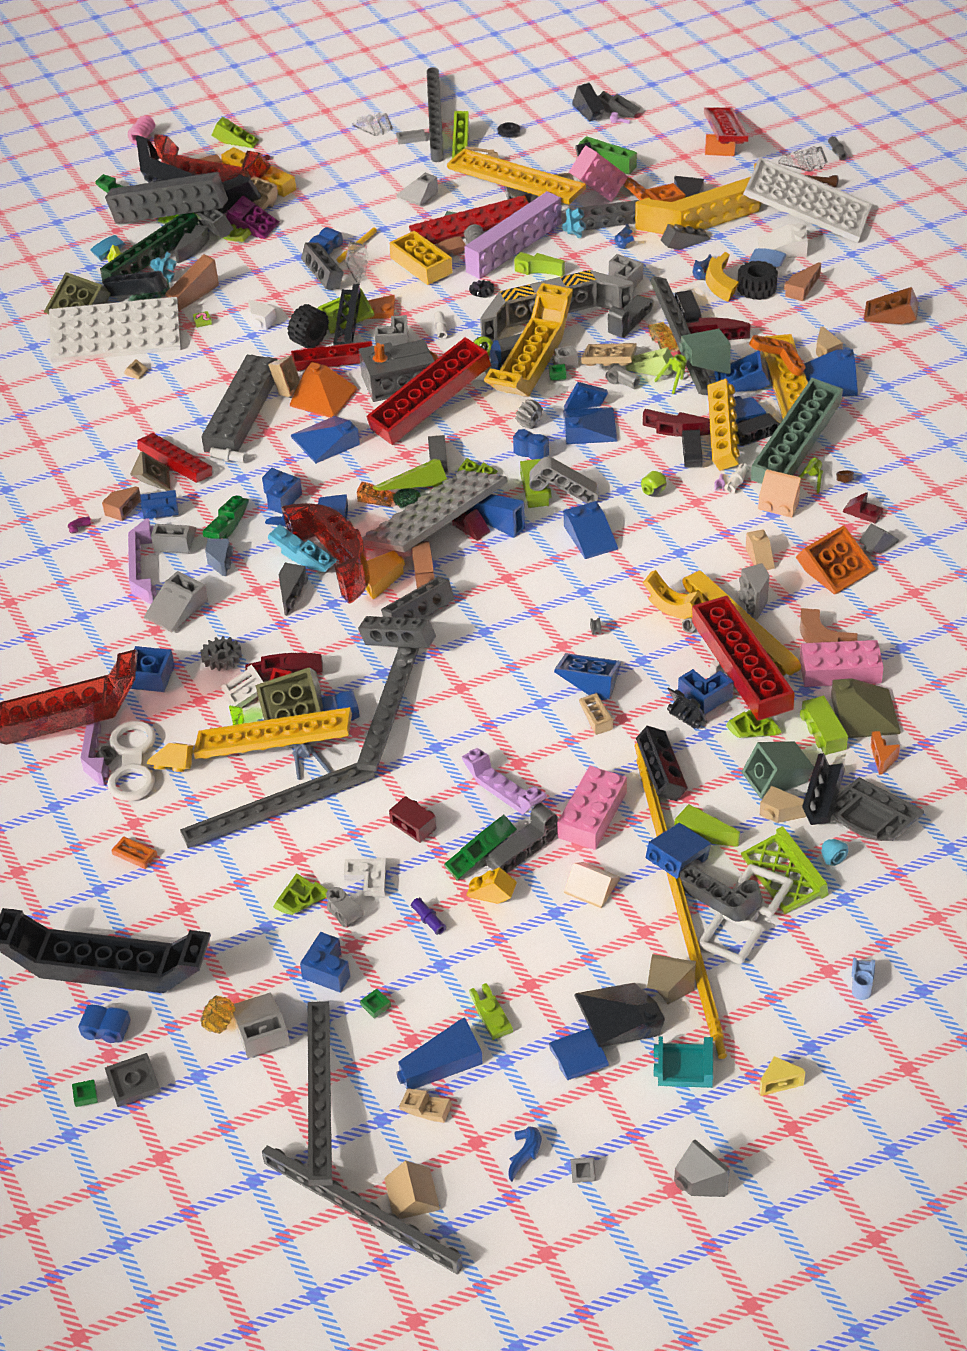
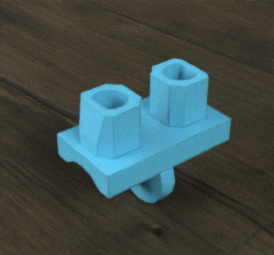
M568 208L566 210L567 220L562 225V229L568 234H574L577 238H581L582 231L586 229L585 223L580 220L584 216V211L580 208L574 211Z
M166 252L165 258L160 259L157 257L153 259L150 266L154 271H161L165 280L171 282L175 274L171 271L175 269L177 261L170 259L171 254Z

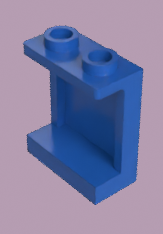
M678 823L649 841L645 858L677 879L680 877L682 868L695 859L702 863L708 859L712 843L681 823Z

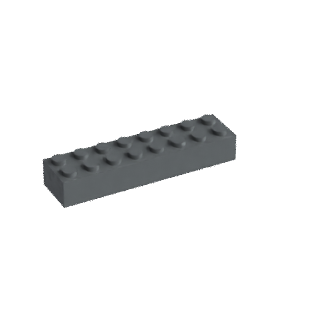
M218 172L112 188L105 196L115 224L219 209L228 201Z
M246 354L201 436L204 452L210 453L211 447L225 450L229 448L231 451L239 452L275 384L268 364L277 361L278 358Z

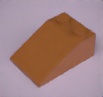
M909 287L866 301L864 321L902 325L917 320L919 301L913 288Z

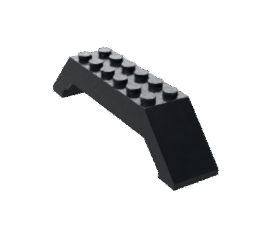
M140 135L136 136L140 172L148 183L195 176L159 161L161 156L150 140ZM238 174L237 177L222 182L228 201L222 208L216 210L223 214L227 213L242 196L253 202L260 199L261 194L250 178Z
M2 908L0 912V953L38 978L155 993H166L200 971L211 937L210 932L189 930L186 936L173 943L48 929L25 915L23 910Z

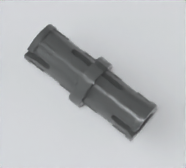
M831 136L828 139V143L832 147L833 153L837 154L841 161L842 159L843 161L846 160L848 153L844 150L843 144L838 141L836 136Z

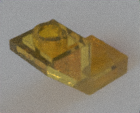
M664 322L648 325L652 341H658L660 349L668 347L671 351L678 348L671 329Z

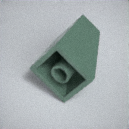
M720 329L681 336V342L679 343L681 353L683 352L686 360H689L692 366L726 374L731 373V343Z
M795 741L757 742L741 773L760 799H763L771 786L787 791L807 783L814 766Z

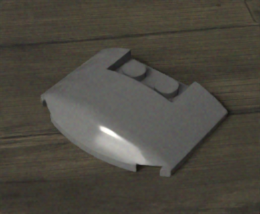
M860 777L838 794L833 810V816L847 829L864 838L875 841H894L924 814L923 809Z

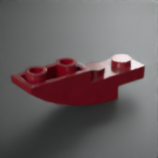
M707 317L699 318V322L686 323L690 334L720 329L728 340L750 338V323L740 320Z
M646 408L643 411L642 426L655 428L656 434L682 437V430L697 429L700 430V436L711 434L709 418L679 412L676 416Z
M316 653L272 654L261 656V661L245 664V671L252 664L262 681L270 680L273 668L292 671V673L306 668H311L316 673L323 672L322 655Z

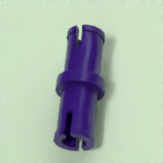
M417 897L412 901L411 908L421 917V921L427 924L436 935H440L446 930L447 926L436 916V911L433 908H429L421 897Z

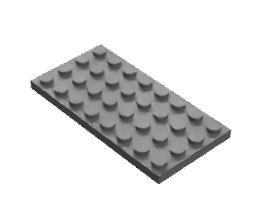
M458 471L456 476L446 479L442 485L431 489L430 493L419 497L418 501L407 505L403 511L395 513L391 519L380 523L376 529L368 531L360 539L362 545L405 553L507 484V477L498 474H487L486 472Z

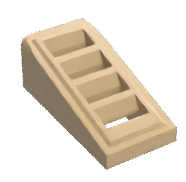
M597 693L579 699V703L595 735L613 729V719Z

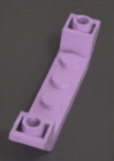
M149 518L143 520L128 532V567L131 594L148 604H152L154 596H157L156 586H152L151 578L141 579V575H138V573H142L140 562L138 563V561H141V553L138 549H141V544L152 543L151 534L154 525H150Z
M112 686L91 700L80 756L83 771L100 786H104L105 779L109 777V766L105 765L104 758H96L95 748L99 746L97 736L101 734L100 720H103L104 714L117 713L118 706L121 705V694H118L116 686Z
M478 747L461 756L477 784L522 815L547 798V794L537 787L533 786L525 791L491 767L489 755Z

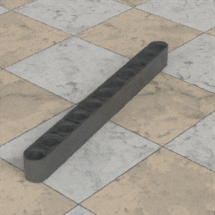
M431 67L426 70L430 156L432 162L438 163L444 160L439 69Z

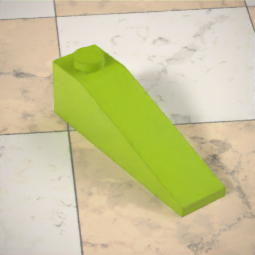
M454 111L452 158L468 146L469 111Z
M432 459L374 485L373 488L374 490L383 491L427 486L437 487L442 485V481L446 480L447 477L439 459Z

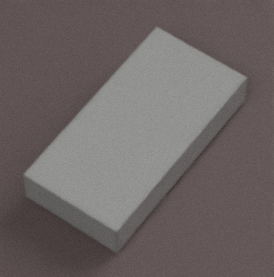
M424 129L396 132L398 145L427 141Z

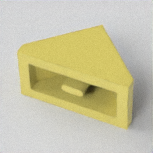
M774 1056L760 1080V1096L803 1086L805 1080L804 1069Z

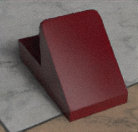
M865 492L850 499L844 507L843 513L876 524L883 514V508L867 503L868 492Z
M477 509L469 514L464 512L452 520L453 526L476 541L490 533L489 527Z

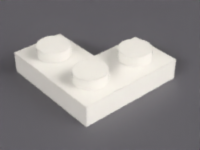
M386 858L344 859V880H364V896H385Z

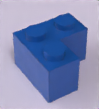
M271 468L262 477L268 509L283 514L302 495L301 479L296 476Z
M694 669L678 677V690L685 695V698L696 700L701 705L700 708L705 714L733 697L734 681L721 670L707 679Z
M320 931L300 962L302 979L341 993L350 978L349 962L339 958L341 955L339 938Z

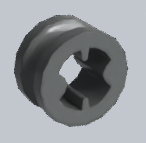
M600 617L596 620L590 618L592 635L596 632L598 634L602 633Z
M102 746L96 753V758H104L105 765H110L116 757L115 751L109 746Z

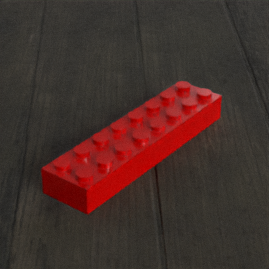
M372 341L293 350L291 355L297 371L306 370L312 362L327 367L360 363V348L370 347L373 344Z
M150 433L137 440L138 450L143 451L195 483L212 476L211 465L155 433Z

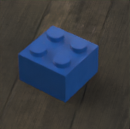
M135 646L124 672L128 689L165 692L175 666L172 649Z

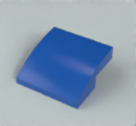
M498 340L493 342L490 350L491 369L500 370L502 367L501 348Z
M590 1028L549 1042L550 1051L558 1061L559 1069L567 1081L609 1066L608 1060L602 1048L598 1047Z

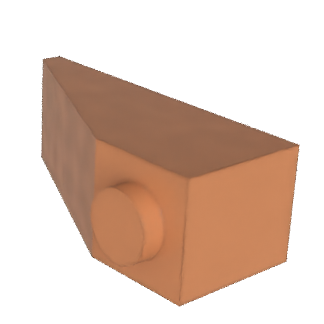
M818 262L793 274L784 284V290H786L785 297L804 301L821 275L822 263Z

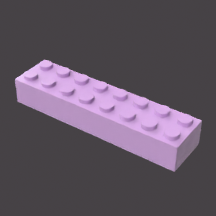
M547 191L465 245L466 272L481 279L559 226L562 221L561 197Z

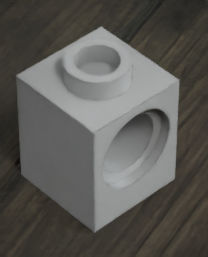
M574 345L554 349V356H552L554 365L565 364L566 370L578 368V353Z

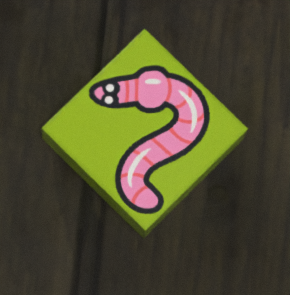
M208 311L193 314L196 328L212 324Z

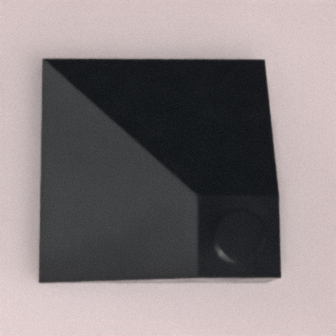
M635 982L579 992L574 995L599 1048L660 1036L665 1017L657 1002Z

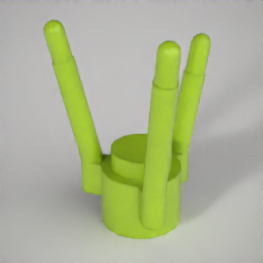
M676 354L674 358L670 357L668 363L654 379V382H657L669 366L672 365V369L677 372L672 394H675L679 378L682 380L684 377L687 363L685 356Z
M814 457L798 477L802 479L806 473L810 476L818 475L816 492L820 493L823 470H821L822 462Z

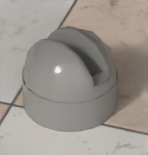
M687 617L682 621L681 626L686 633H692L696 630L693 623L692 629L689 628L692 617Z

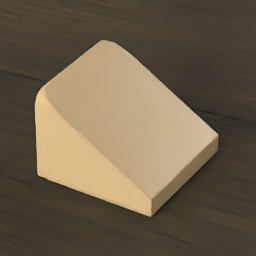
M135 359L126 368L124 374L140 379L149 369Z

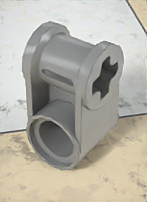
M332 887L327 891V910L343 927H347L363 916L360 905L342 888Z

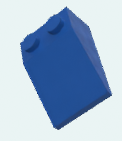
M760 351L732 362L731 373L729 374L714 371L715 381L727 379L729 384L734 386L735 392L756 391L771 384L768 364Z
M597 501L563 510L564 528L584 559L618 550L606 516Z

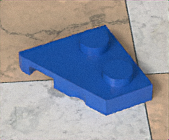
M577 382L563 406L564 410L599 407L607 397L608 391L604 388Z

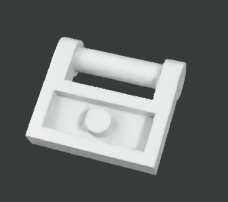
M251 664L247 667L246 671L228 683L221 684L220 687L237 711L258 697L255 685L263 683V681Z

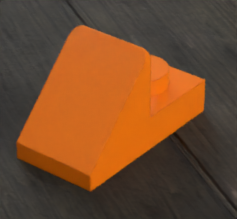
M880 731L872 732L870 746L878 774L881 775L898 759L900 745H886V740L882 739Z

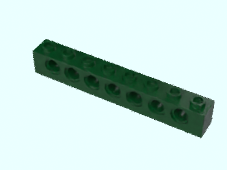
M193 213L178 215L100 268L102 281L110 276L138 273L150 265L153 259L160 258L166 252L171 251L179 244L185 233L191 234L195 226L198 225L197 215Z

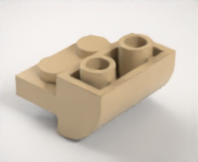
M253 176L251 180L261 194V198L253 201V203L263 210L268 206L272 208L277 199V186Z

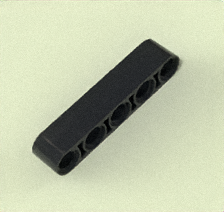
M161 271L110 276L102 281L104 287L111 293L109 297L160 292L168 287Z

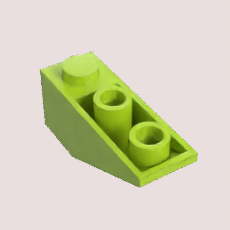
M223 116L216 123L211 135L224 144L254 148L259 141L254 135Z
M690 804L675 818L674 826L681 823L712 844L739 846L740 831Z

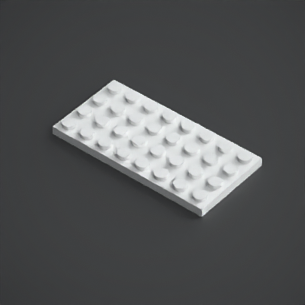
M759 157L743 194L855 242H858L872 206L870 202L762 157Z
M177 297L49 309L51 363L181 350Z

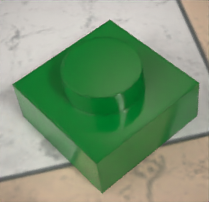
M565 364L548 365L550 380L566 379Z
M376 988L360 1000V1005L375 1019L391 1007V1001Z
M94 1079L72 1084L75 1108L98 1103Z

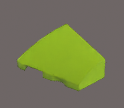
M751 710L740 713L726 724L729 731L738 738L777 736L782 733L772 718L757 721Z
M296 873L275 902L273 908L282 913L293 915L326 898L328 889L316 881L313 884Z

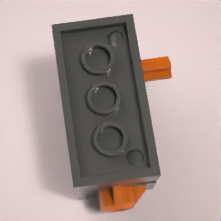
M424 339L392 346L391 342L384 344L376 343L375 346L359 349L361 376L372 402L387 400L438 359L437 354L429 350Z

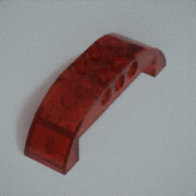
M154 135L155 148L163 163L194 175L218 172L222 182L235 178L238 174L250 179L253 176L261 179L271 166L260 152L248 150L246 151L242 167L178 156L180 148L168 136Z
M301 503L281 507L287 530L303 541L315 536L339 562L334 567L341 596L348 604L353 603L365 591L370 580V570L360 531L355 529L351 521H347L338 511L324 505Z

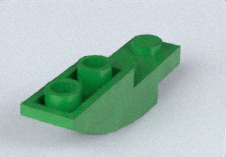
M239 495L232 496L218 509V516L203 530V537L228 539L242 519L249 499L242 498Z
M503 814L445 862L444 867L456 880L460 879L487 856L491 850L517 831V828Z

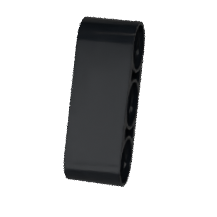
M692 290L675 292V299L685 322H699V318H702Z
M770 413L738 423L736 435L739 439V445L745 446L772 436L780 423Z
M682 430L684 467H702L703 457L700 430Z

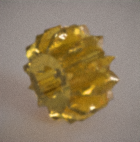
M215 995L205 1005L204 1011H202V1017L200 1018L201 1026L209 1032L221 1034L231 1024V1020L234 1017L233 1013L236 1009L234 1003L226 997Z

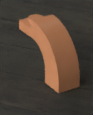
M421 541L411 548L417 588L434 579L429 541Z
M801 608L799 628L800 634L806 643L857 641L858 633L836 632L824 627L820 621V609Z

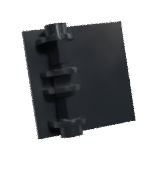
M669 687L667 688L674 700V703L669 704L667 707L670 715L682 720L683 723H686L693 729H699L702 726L701 721L707 723L704 716L705 713L701 710V705L696 700L685 698V695L678 689L674 691Z

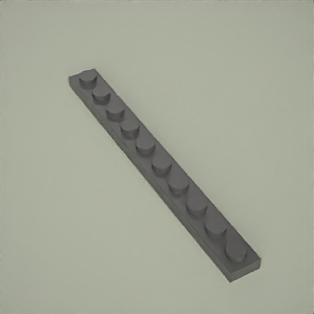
M653 276L650 282L679 347L681 336L690 334V331L667 279ZM687 360L686 366L698 394L708 395L707 385L712 384L707 370L692 366L689 360Z
M398 647L358 758L357 769L377 772L419 648Z
M357 763L182 828L180 829V834L187 848H191L375 778L374 771L357 769Z
M329 1001L307 1002L308 1186L332 1185Z
M266 1145L261 1151L263 1162L268 1167L458 1275L463 1268L462 1255L455 1248L444 1246L434 1236L423 1234L412 1224L407 1225L395 1214H388L381 1210L376 1203H369L362 1199L358 1193L354 1191L349 1192L342 1188L335 1180H332V1185L308 1186V1168L300 1160L291 1159L286 1156L279 1148L274 1149Z

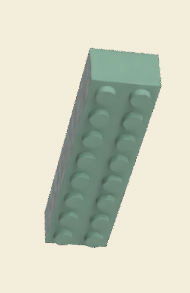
M811 378L752 464L750 480L762 484L767 469L793 476L841 405L843 389Z

